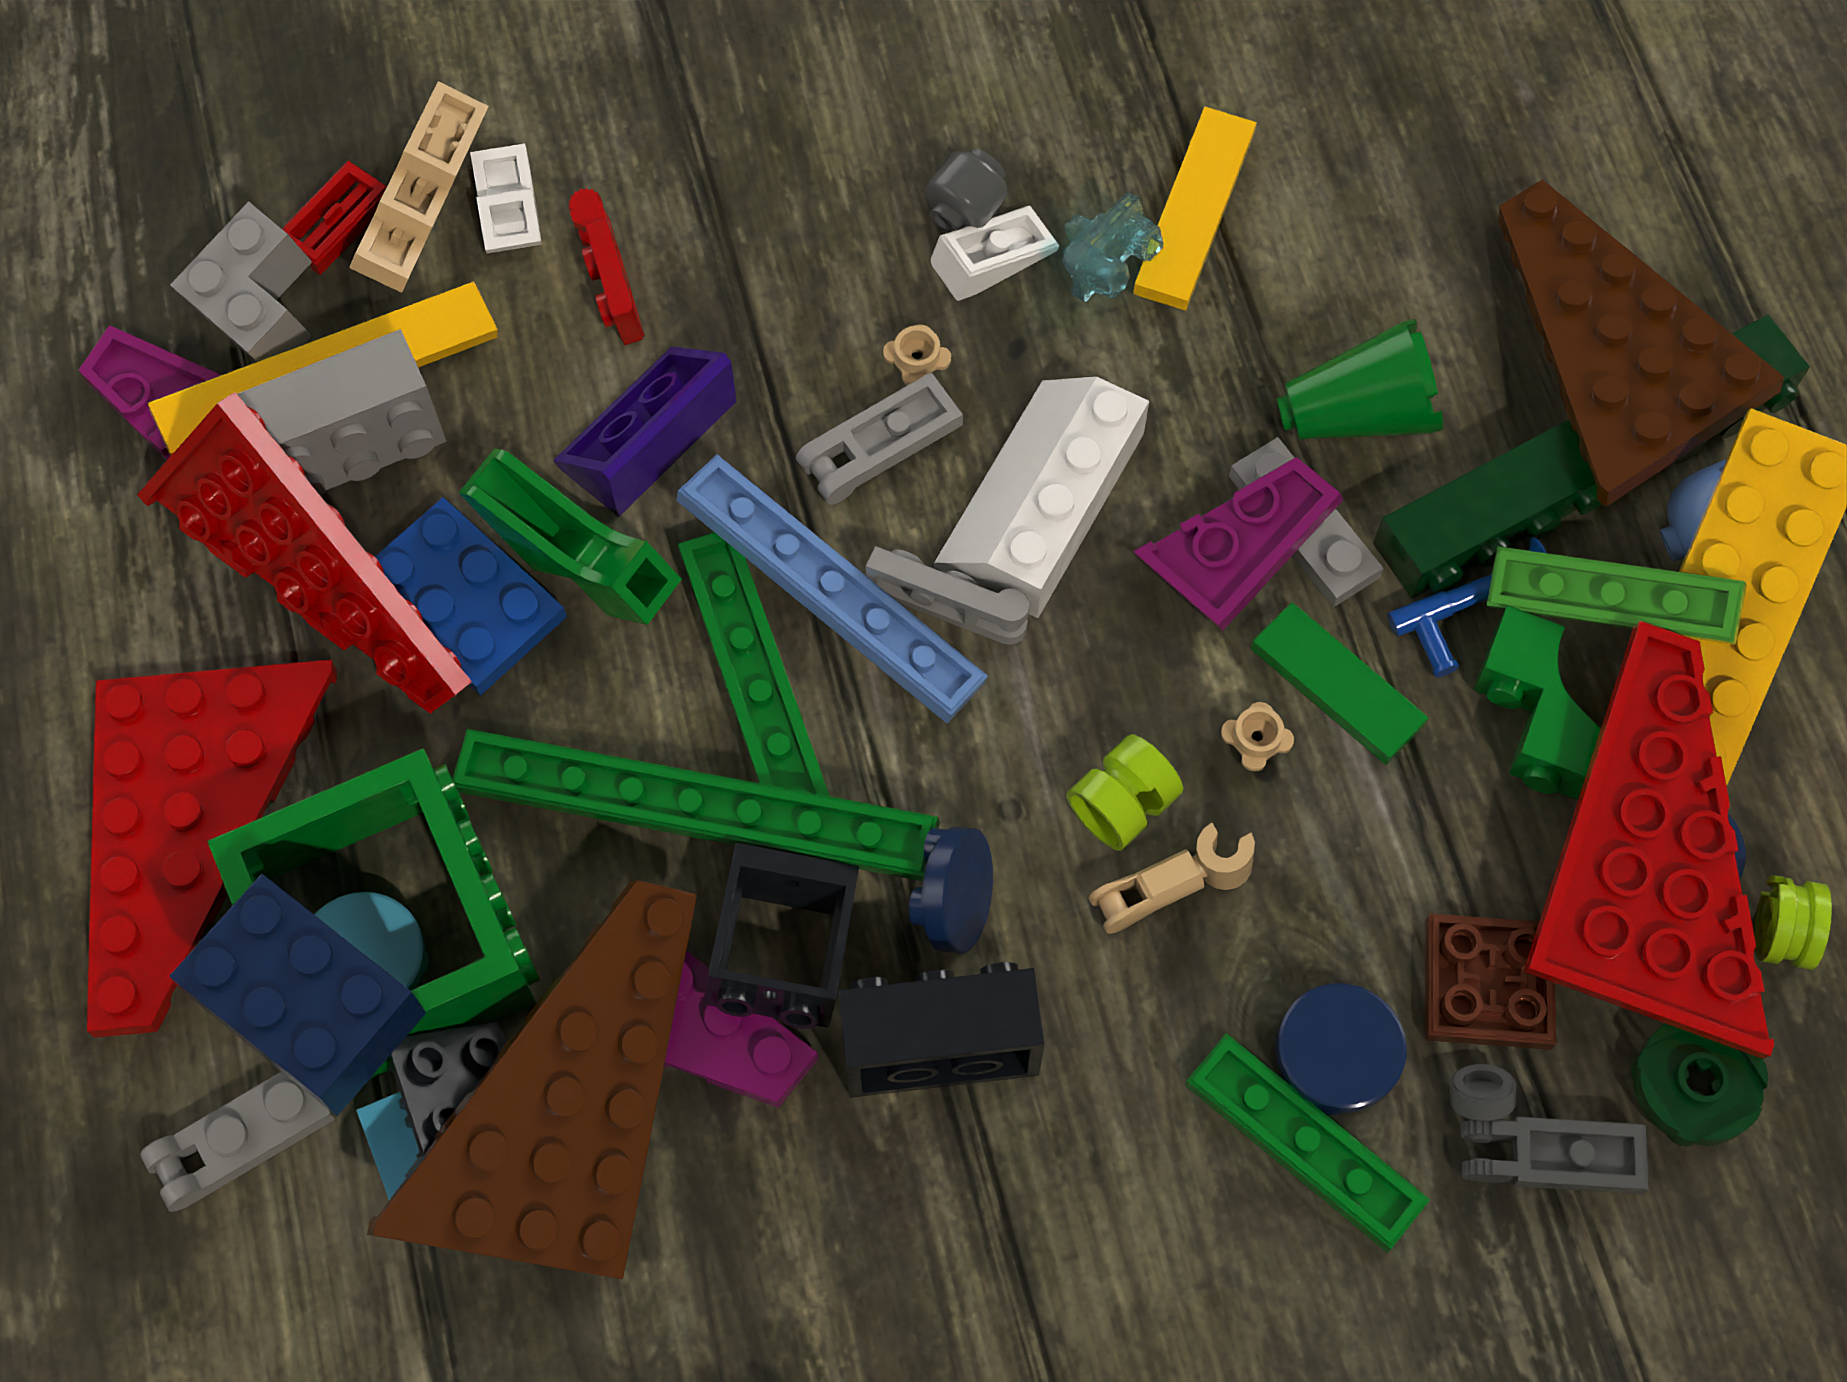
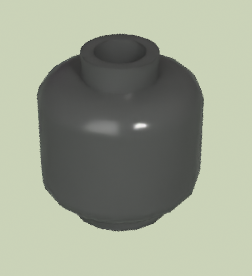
M971 149L969 152L960 150L949 154L928 181L924 191L927 203L932 209L929 213L932 221L948 233L967 226L976 228L985 226L1002 206L1008 194L1004 180L1006 174L1003 167L995 158L979 149Z

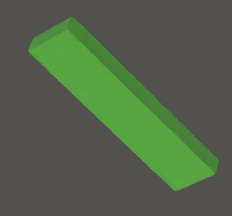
M1497 546L1487 606L1493 609L1505 610L1508 605L1533 615L1633 629L1639 621H1643L1689 638L1736 645L1747 584L1745 581Z

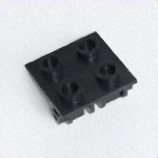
M499 1021L406 1036L389 1056L390 1062L387 1064V1069L390 1074L395 1075L402 1096L398 1102L400 1108L407 1112L404 1121L406 1127L412 1128L420 1151L416 1155L417 1159L424 1156L433 1144L435 1135L465 1096L473 1092L498 1059L496 1056L506 1044Z

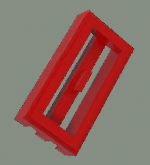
M347 161L295 214L282 230L292 238L312 261L310 264L311 269L321 275L370 224L387 186L350 161ZM355 182L359 183L340 204L336 203ZM323 216L324 221L303 242L300 241L306 232Z

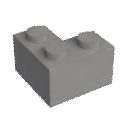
M249 201L170 284L194 309L255 362L302 346L312 337L301 323L277 301L312 261L285 231Z

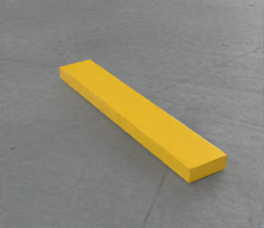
M473 281L148 403V407L171 456L213 407L234 392L240 393L399 329H401L418 368L495 339L498 335V329Z

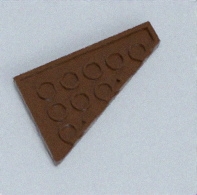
M1543 179L1500 205L1498 223L1505 241L1511 246L1513 265L1515 269H1519L1526 288L1527 304L1537 332L1543 336L1545 341L1544 351L1549 363H1553L1560 382V396L1571 427L1579 435L1581 455L1584 462L1589 463L1597 486L1596 497L1605 507L1745 416L1749 409H1756L1781 392L1784 380L1782 374Z
M640 880L629 882L613 903L610 913L601 924L596 925L584 941L586 944L564 973L553 981L525 1018V1024L515 1037L509 1039L496 1056L498 1059L473 1092L465 1096L435 1135L433 1144L424 1156L418 1158L405 1175L406 1179L377 1217L373 1216L370 1220L367 1235L623 1279L697 894Z

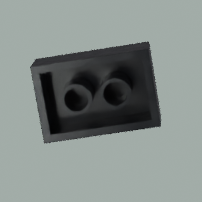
M1000 962L982 967L980 974L954 977V972L950 970H931L918 974L915 977V982L890 984L887 978L869 977L852 982L851 989L838 990L850 1098L1039 1076L1045 1043L1034 968L1018 969V964Z

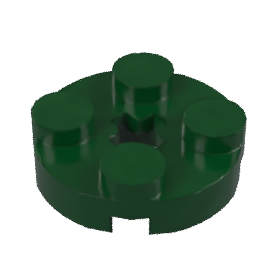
M1665 1023L1644 1042L1639 1055L1631 1065L1635 1094L1643 1112L1653 1125L1666 1133L1667 1137L1679 1146L1689 1147L1695 1144L1713 1146L1728 1142L1752 1126L1762 1111L1760 1107L1764 1101V1089L1768 1087V1072L1764 1059ZM1693 1065L1698 1072L1709 1070L1713 1074L1715 1080L1708 1086L1710 1096H1703L1699 1091H1692L1686 1083L1689 1077L1688 1070L1686 1069L1687 1066Z

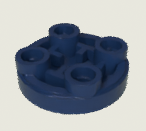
M957 826L948 829L933 828L928 832L924 843V858L927 865L923 886L916 887L911 894L909 917L912 924L924 926L927 938L936 950L964 954L970 951L978 941L988 917L993 890L991 851L986 837L978 829Z
M1335 983L1322 985L1300 996L1285 1014L1275 1039L1277 1061L1286 1082L1303 1098L1313 1103L1326 1115L1362 1111L1377 1104L1395 1086L1406 1062L1407 1044L1405 1033L1395 1012L1383 999L1373 992L1351 984Z

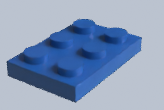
M444 497L375 556L380 562L385 576L404 599L416 606L429 630L443 647L448 648L456 655L462 670L472 681L469 686L480 696L567 617L564 607Z

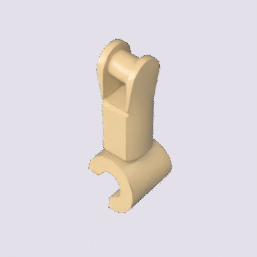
M1210 823L1202 830L1198 837L1195 855L1191 856L1189 851L1185 849L1139 872L1107 883L1096 889L1088 899L1092 906H1100L1107 921L1103 927L1107 934L1124 930L1151 913L1203 889L1204 881L1212 887L1222 890H1230L1241 886L1247 881L1252 871L1255 846L1252 832L1240 838L1238 850L1233 856L1223 858L1215 853L1218 832L1213 823ZM1137 890L1142 902L1128 908L1122 896Z

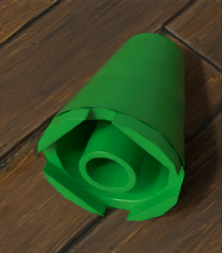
M1416 319L1402 321L1286 382V395L1276 398L1284 431L1295 429L1298 439L1426 435L1444 430L1442 410L1434 412L1430 398H1434V395L1438 394L1423 335L1421 331L1416 332Z

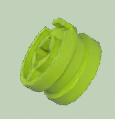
M1771 875L1766 880V886H1772L1771 893L1761 891L1754 920L1756 942L1754 952L1757 960L1778 964L1783 959H1788L1792 966L1813 970L1819 965L1829 938L1832 915L1830 890L1827 884L1805 881L1801 886L1794 885L1791 878Z

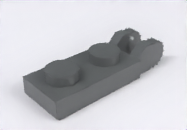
M1516 1117L1513 1121L1469 1120L1461 1122V1138L1474 1143L1512 1141V1161L1485 1158L1462 1162V1179L1487 1183L1513 1181V1186L1628 1194H1644L1649 1190L1646 1125Z

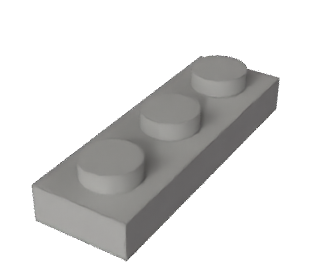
M1277 437L1231 465L1229 477L1240 490L1295 457ZM1336 509L1292 555L1333 608L1378 580L1384 569Z

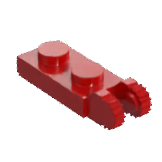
M587 187L586 189L580 188L579 191H574L572 196L570 195L571 199L568 201L570 206L568 208L575 228H578L580 240L583 246L586 247L581 250L592 282L599 279L602 281L604 293L595 295L603 323L606 328L616 325L624 346L643 340V337H645L611 221L605 211L602 199L598 192H594L593 188L591 190Z

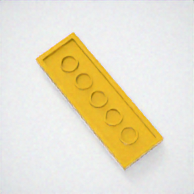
M1752 408L1745 415L1679 572L1745 581L1747 584L1736 645L1694 639L1700 641L1705 667L1703 684L1710 694L1713 714L1709 717L1717 757L1721 756L1726 785L1737 764L1847 508V444Z

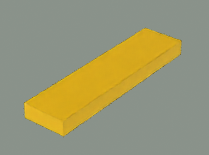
M1204 106L1135 281L1134 295L1184 311L1187 310L1253 139L1257 122Z

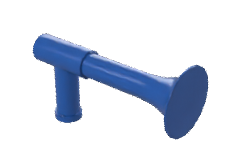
M1534 537L1529 539V549L1527 551L1547 553L1538 539ZM1492 574L1447 592L1441 591L1387 613L1389 625L1396 637L1414 630L1416 631L1433 667L1432 672L1435 678L1446 676L1459 668L1457 660H1454L1437 625V621L1448 618L1457 611L1488 600Z

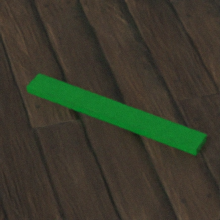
M471 729L466 731L452 778L459 793L735 845V843L855 865L859 866L861 870L923 881L927 865L924 858L926 836L931 829L939 828L940 825L937 816Z

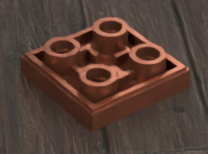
M1429 913L1425 920L1426 1041L1552 1050L1555 1047L1556 985L1554 982L1524 972L1539 921Z

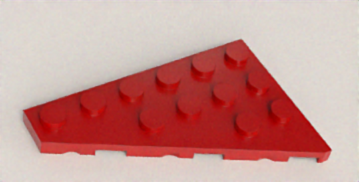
M236 392L224 398L213 407L137 494L145 505L150 506L158 501L177 515L179 530L193 540L204 544L213 555L243 577L247 578L255 572L274 586L277 592V602L291 612L301 615L311 627L345 651L351 645H354L372 658L377 666L376 674L390 685L400 688L409 699L431 714L472 682L462 670L456 655L448 648L443 647L423 622L422 615L416 606L403 598L385 576L380 562L363 549L345 527L340 513L323 500L306 479L301 465L283 451L266 430L261 416L254 409L248 407Z
M1639 621L1633 627L1524 972L1764 1059L1772 1054L1774 1038L1769 1039L1761 997V993L1765 992L1761 970L1757 967L1754 959L1756 942L1747 895H1742L1735 857V853L1739 850L1735 830L1730 825L1728 819L1730 801L1721 756L1717 757L1709 717L1713 714L1710 694L1703 684L1705 667L1700 641Z
M332 659L96 680L87 1032L94 1038L158 1032L172 1005V993L178 986L169 977L170 974L197 946L207 924H213L228 895L207 841L262 818L269 802H275L296 761V749L301 742L307 739L315 723L313 716L329 684H335L337 680V668Z

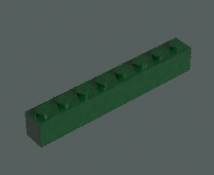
M1767 314L1731 333L1784 376L1781 392L1754 410L1761 412L1767 409L1770 413H1775L1794 401L1800 393L1797 387L1810 366L1771 316ZM1745 416L1718 434L1723 438L1735 435L1739 432ZM1568 419L1384 516L1373 544L1411 599L1429 589L1435 594L1448 589L1463 576L1464 570L1479 562L1483 567L1494 564L1497 546L1513 548V544L1528 536L1539 540L1556 529L1562 521L1561 518L1576 510L1580 515H1585L1602 505L1596 497L1597 486L1589 463L1584 462L1579 449V435L1572 429ZM1706 442L1675 461V463L1679 464L1693 457L1705 446Z

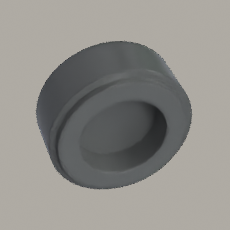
M1474 1064L1466 1066L1455 1072L1451 1077L1450 1104L1454 1111L1468 1119L1493 1121L1504 1118L1514 1110L1516 1105L1515 1079L1510 1073L1494 1065Z

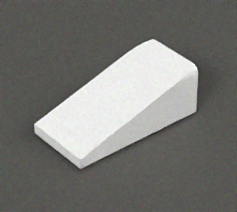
M1029 205L993 217L981 228L967 226L940 235L931 257V264L954 298L960 301L986 290L1057 252L1059 244Z

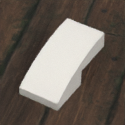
M525 143L470 152L486 253L542 245L534 187Z

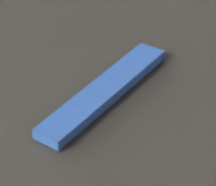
M718 454L678 490L676 498L678 503L945 723L948 724L985 684L988 677L987 674Z

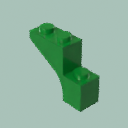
M494 448L459 491L464 500L533 570L571 578L607 616L648 625L682 580L646 540L629 537L602 524L505 450Z
M1507 605L1494 630L1473 690L1485 694L1492 703L1507 709L1522 708L1530 711L1508 774L1521 778L1527 787L1546 794L1558 792L1578 800L1601 729L1568 695L1562 684L1558 669V650L1565 626Z

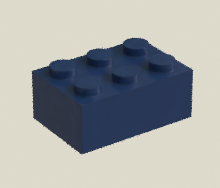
M263 874L254 881L169 976L192 1000L336 1116L343 1111L426 1014V1011L412 991Z

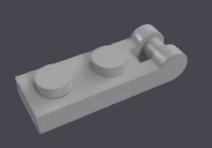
M932 372L810 441L799 450L796 460L806 474H814L819 481L817 488L828 505H834L846 499L856 487L963 426V414ZM845 452L851 461L837 468L832 459Z
M875 546L866 564V576L900 604L1002 644H1017L1026 636L1030 604L1028 597L1019 589L1009 588L996 593L980 587L973 578L958 571L944 573L924 565L917 556L907 551L896 549L890 552Z
M280 1072L176 1134L165 1136L152 1142L141 1151L140 1156L148 1172L158 1174L164 1186L160 1191V1195L167 1209L170 1212H174L199 1201L334 1121L335 1117L330 1110L283 1072ZM198 1151L205 1166L194 1173L188 1174L181 1161Z

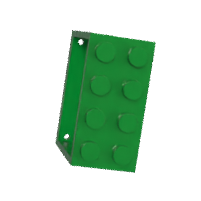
M424 748L207 841L233 906L261 874L270 880L424 813L484 956L474 960L472 964L411 990L426 1011V1014L407 1036L506 1019L537 1004L529 985L540 981L536 968L517 928L506 931L517 926L492 873L493 869L469 820L468 811L447 766L442 764L434 768ZM389 1057L370 1079L388 1072L387 1064L390 1062Z

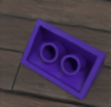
M671 346L569 444L553 462L562 472L617 517H620L737 402L730 359L724 352Z

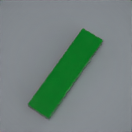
M1227 1033L1186 1080L1184 1086L1387 1253L1430 1201L1421 1191L1313 1103L1303 1098L1291 1085Z

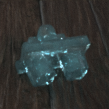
M1126 192L1106 214L1099 212L1092 220L1082 215H1074L1066 223L1065 232L1071 242L1063 249L1065 256L1062 258V262L1073 280L1072 296L1086 302L1096 292L1115 299L1126 288L1130 278L1128 266L1124 261L1130 255L1143 261H1151L1161 251L1164 243L1160 227L1144 217L1139 197Z

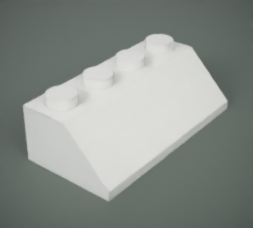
M1099 377L1043 380L935 560L934 568L944 573L948 571L964 573L973 578L980 587L996 593L1009 588L1019 589L1028 597L1030 604L1029 615L1039 618L1144 434L1149 401Z

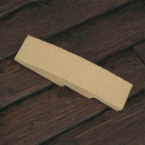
M439 81L437 82L349 268L401 293L403 292L489 106Z

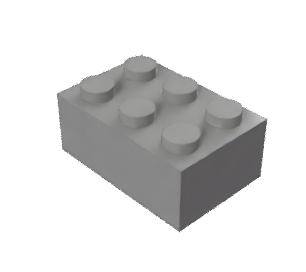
M401 329L237 393L248 407L254 409L261 416L266 430L283 451L301 465L306 479L320 496L326 490L350 480L360 481L370 478L380 468L402 459L422 457L428 454L435 446L447 442L427 386Z

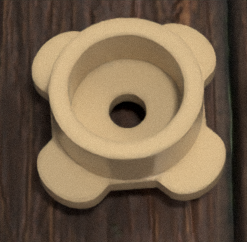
M919 324L903 329L897 335L895 341L888 342L883 349L885 361L896 365L902 372V381L906 385L935 370H945L951 363L950 351L947 348L940 347L938 336L926 325ZM921 353L923 356L920 359H915L912 357V354Z
M1263 702L1253 703L1250 708L1240 714L1237 720L1226 721L1221 730L1222 740L1236 748L1242 756L1241 763L1243 767L1250 771L1262 770L1266 765V760L1277 753L1289 752L1294 743L1292 732L1284 729L1280 716L1273 711L1270 705ZM1259 732L1262 734L1263 739L1255 741L1252 738V734Z

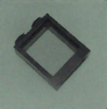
M735 843L707 978L704 1005L717 1007L721 1012L736 1017L757 1014L778 1018L786 1025L794 1028L809 1029L815 1026L829 1028L837 997L859 866ZM741 898L833 915L820 988L727 970Z

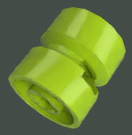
M1134 734L1127 735L1103 758L1104 770L1091 769L1066 794L1071 809L1082 824L1098 840L1116 851L1123 850L1146 828V815L1159 816L1183 793L1184 789L1179 775L1164 755L1149 742Z

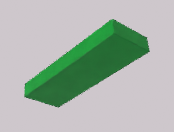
M1293 602L1252 642L1250 649L1385 765L1412 740L1429 719L1428 716Z

